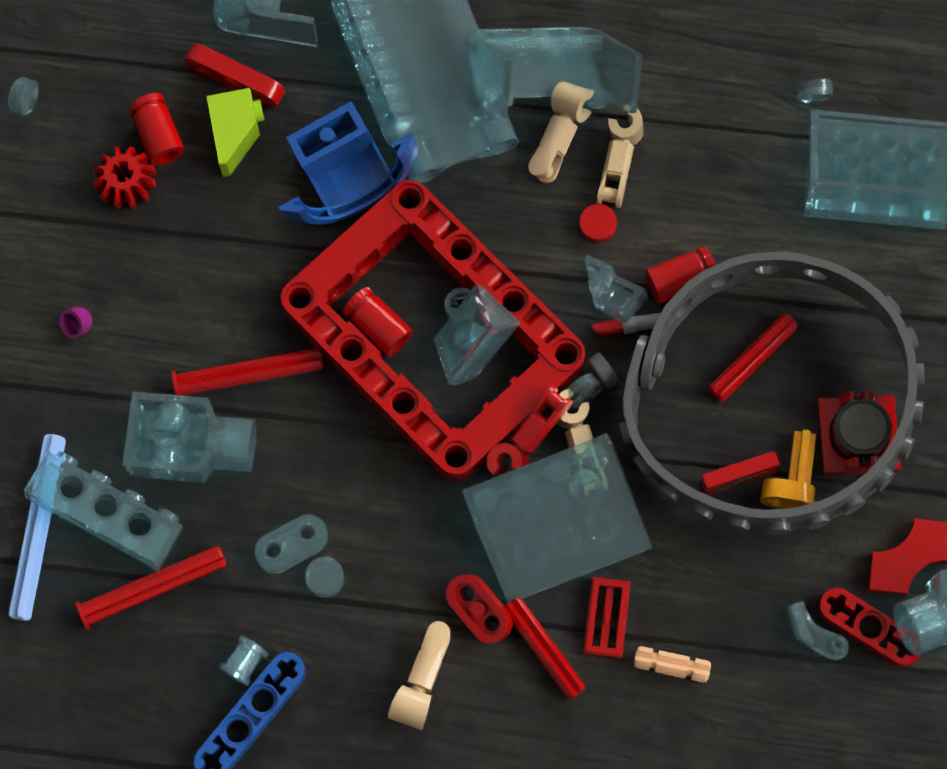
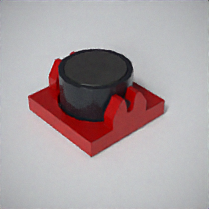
M853 391L840 395L839 398H819L817 400L823 476L867 473L882 457L897 432L894 395L875 396V393L871 391H864L862 394L855 395ZM900 461L893 470V472H899L901 470Z

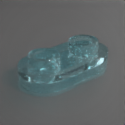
M306 514L264 535L259 539L255 547V557L258 564L269 573H281L317 554L325 547L328 541L326 525L319 517ZM304 528H313L315 530L314 536L310 539L302 538L301 532ZM271 546H279L281 548V552L277 557L272 558L267 555V550Z

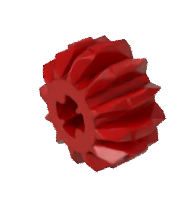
M115 146L113 149L115 156L112 158L102 154L101 161L104 166H96L93 170L95 176L98 177L93 184L96 191L102 192L100 195L102 201L108 203L113 200L115 208L119 210L125 202H128L131 209H135L137 205L135 200L137 198L148 202L149 195L146 190L156 189V182L152 179L156 174V169L154 165L148 164V155L144 152L137 155L135 148L132 146L127 149L125 154H122L120 148ZM131 174V178L128 179L127 177H124V175ZM122 177L123 179H126V181L119 182V178Z

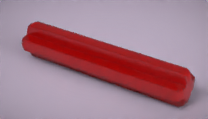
M786 313L779 316L710 384V393L717 400L725 401L796 331L798 326L796 321Z
M518 597L509 602L505 607L512 616L514 626L564 695L570 700L580 695L585 690L584 683L524 601Z

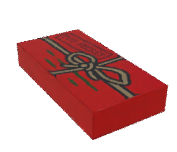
M771 451L703 474L700 483L702 492L709 496L775 474L780 465L776 452Z

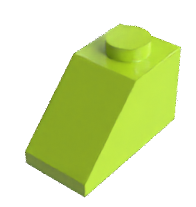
M250 88L206 96L218 162L223 177L230 176L260 136L258 122L265 121L261 100H253Z

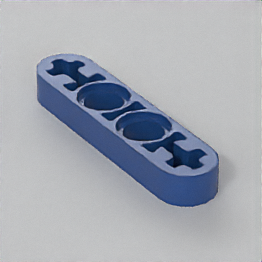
M284 652L277 655L199 748L194 758L195 769H205L207 764L203 760L207 754L214 757L220 751L221 747L215 744L219 738L222 739L227 747L236 751L231 757L226 751L220 756L218 761L222 765L221 769H232L303 683L306 677V668L298 655ZM294 662L296 663L294 670L297 676L294 679L287 676L281 682L280 687L286 691L280 695L274 686L265 682L271 677L276 683L282 674L279 666L282 663L289 666ZM260 691H268L274 697L272 708L265 712L255 710L252 705L254 695ZM236 721L246 723L249 728L247 738L239 743L230 741L227 736L229 725Z

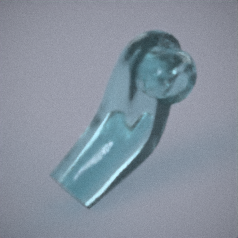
M798 602L785 607L793 636L799 645L830 660H840L847 655L849 647L846 638L817 626L810 617L804 602Z

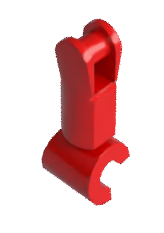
M551 386L546 390L533 411L511 437L515 443H501L495 445L489 451L486 463L492 475L504 477L508 471L507 459L510 456L512 458V468L519 473L526 474L530 465L527 452L532 454L551 429L568 412L573 401L570 398H562L557 393L558 388L555 386ZM547 406L554 410L549 419L542 414Z

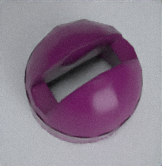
M83 307L69 308L63 311L59 317V326L62 332L71 339L85 335L93 323L90 312Z

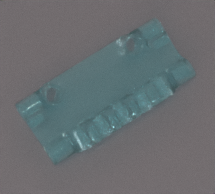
M331 0L334 15L387 144L393 147L391 144L411 133L418 144L419 152L417 158L407 174L409 180H415L422 184L436 178L452 165L467 160L501 154L518 144L519 140L502 102L506 94L505 87L499 78L467 0Z

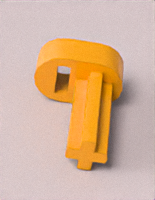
M803 430L802 432L794 431L788 480L779 478L765 479L762 483L760 499L763 504L775 508L789 509L814 503L816 488L811 485L816 434L810 433L811 431Z

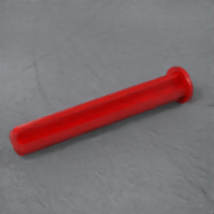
M314 348L180 374L172 371V379L176 399L179 401L181 396L321 370L324 364L320 349Z
M213 547L81 604L80 601H76L75 604L86 630H90V625L225 568L226 560L222 550L219 547Z

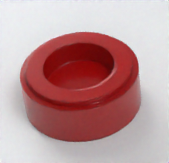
M594 204L587 207L580 217V232L586 240L592 243H604L614 236L617 227V218L614 211L603 204Z

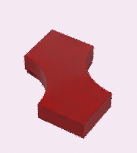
M915 518L908 537L900 545L886 551H873L870 561L868 592L907 596L910 584L919 571L930 565L946 564L947 522Z

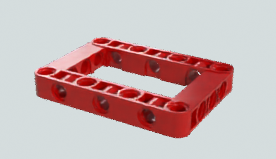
M404 180L398 183L282 289L281 302L288 320L316 348L320 349L322 355L449 482L460 483L469 479L486 463L487 455L495 445L507 443L512 439L511 437L533 411L546 390L551 386H555L558 388L557 393L560 394L581 374L584 368L585 348L580 339L424 185L415 180ZM407 198H414L420 202L413 209H406L401 206V203ZM409 234L536 359V362L518 378L514 376L509 381V387L490 404L486 402L482 406V412L464 429L460 427L458 429L455 427L451 429L434 412L433 405L402 373L398 376L382 360L381 352L350 321L346 323L331 308L334 302ZM461 248L471 252L470 257L465 260H457L452 254L455 250ZM305 296L311 299L308 306L298 309L292 306L293 300L297 297ZM514 299L520 301L523 304V308L518 312H510L503 305L507 301ZM349 348H358L362 351V355L354 361H348L342 357L343 353ZM568 351L575 355L576 360L571 364L565 365L558 362L556 356L561 352ZM401 400H408L414 404L412 411L407 414L396 412L394 406ZM453 453H461L467 458V461L463 466L455 468L449 466L446 459Z

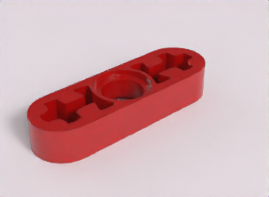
M198 43L192 45L184 59V62L197 73L234 91L250 88L253 100L260 99L261 104L270 108H277L286 92L285 88L274 79Z
M832 588L825 592L820 599L818 611L826 623L892 665L899 668H907L920 658L923 649L922 642L915 633L843 588ZM837 598H841L845 601L842 607L851 614L854 612L855 607L861 610L851 627L845 624L849 620V616L843 612H838L834 616L829 612L831 605L827 603L828 599L834 602ZM867 617L876 619L881 626L880 635L876 638L863 636L859 629V623L862 619ZM890 628L895 632L890 639L899 644L904 640L911 643L909 650L913 653V656L906 654L903 658H900L896 655L898 648L892 643L888 642L885 645V649L878 644L883 641Z

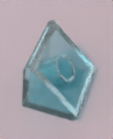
M478 284L474 286L433 338L447 381L453 386L476 378L520 324L484 287Z

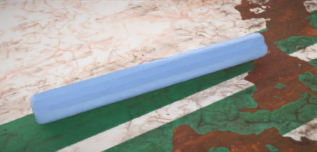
M46 434L43 437L8 612L10 618L19 621H29L32 617L66 444L65 438L55 434Z

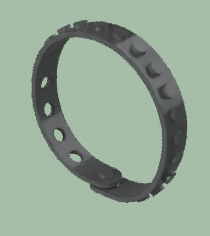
M781 251L750 253L730 258L702 271L685 283L665 305L654 325L651 336L641 335L639 337L628 371L623 396L624 417L626 421L619 422L624 444H633L637 456L632 458L634 464L644 477L652 476L660 485L658 491L673 503L680 501L691 508L690 512L705 521L714 519L727 524L728 528L735 531H764L770 535H785L793 530L804 528L809 530L821 528L829 524L830 520L844 513L849 515L859 510L866 503L865 500L877 489L882 491L894 478L895 473L893 470L898 465L900 459L906 460L913 448L915 439L910 437L913 424H921L924 401L917 400V386H925L924 363H916L914 349L919 348V342L912 326L906 328L900 316L902 311L892 297L889 295L884 296L870 282L833 262L805 254ZM790 278L805 280L830 287L855 299L875 314L895 339L907 372L908 392L901 423L891 444L882 457L856 482L828 498L800 507L772 510L752 509L717 500L691 488L662 467L640 438L637 412L642 388L648 390L653 388L657 377L662 375L665 365L664 353L676 328L697 305L711 295L735 284L755 279Z

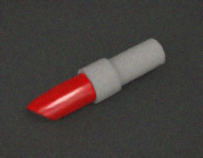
M661 313L621 316L619 319L606 320L591 326L599 335L637 333V331L653 329Z

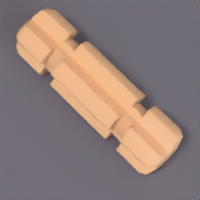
M643 646L638 647L634 658V666L636 668L648 671L650 668H654L657 673L684 679L686 676H690L691 680L703 683L707 682L709 678L711 663L707 660L696 658L695 661H692L689 656L659 650V653L653 652L654 649Z

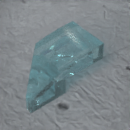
M587 255L585 264L589 277V289L595 307L626 324L648 299L645 288L616 276L612 265Z

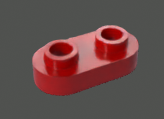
M464 574L450 581L446 590L448 604L477 639L484 643H496L504 640L510 634L513 625L510 612L480 577L473 574ZM467 586L474 590V598L472 600L467 599L465 596ZM491 616H495L499 620V627L496 630L489 624Z

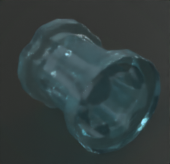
M240 635L237 639L239 645L228 661L220 664L219 669L248 687L251 683L249 677L261 659H267L269 653L252 640Z

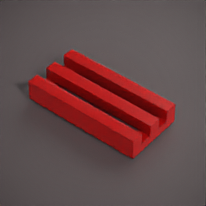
M592 577L583 655H597L603 658L614 657V659L622 660L631 581ZM599 586L607 587L600 647L592 646ZM614 588L622 589L616 646L614 649L608 648Z

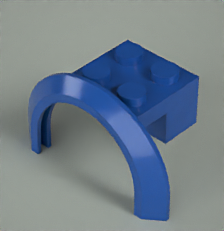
M350 101L286 137L301 167L310 178L324 207L314 208L306 206L297 196L278 208L287 220L295 223L328 224L355 216L374 206L398 183L406 178L419 152L418 144L412 133L391 144L397 154V158L390 170L361 116Z

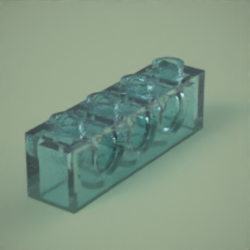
M47 451L24 489L25 498L156 571L161 570L182 534L183 526L178 523L179 517L160 507L158 511H155L144 504L146 499L130 489H126L123 493L110 486L112 480L98 471L92 470L90 474L77 467L79 462L68 454L59 451L55 455ZM74 481L82 486L83 491L78 497L68 498L62 494V486L67 482ZM109 500L116 505L117 510L109 517H102L96 513L94 508L98 502ZM135 519H143L149 523L150 530L145 535L137 536L130 532L128 525Z

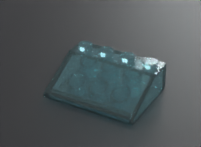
M811 109L804 190V216L947 230V122Z
M607 434L462 490L476 530L508 603L518 597L521 599L653 548L614 444Z

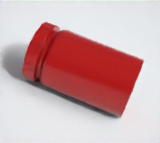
M160 93L141 96L129 105V111L149 160L154 166L174 162L185 153L168 107L165 105V99Z
M702 246L697 248L696 251L687 252L646 268L645 277L652 296L659 304L672 299L685 283L716 264L708 249Z
M364 287L351 297L342 313L347 319H351V322L386 357H391L406 345L412 337L414 330L379 296L374 295L375 293L369 287Z

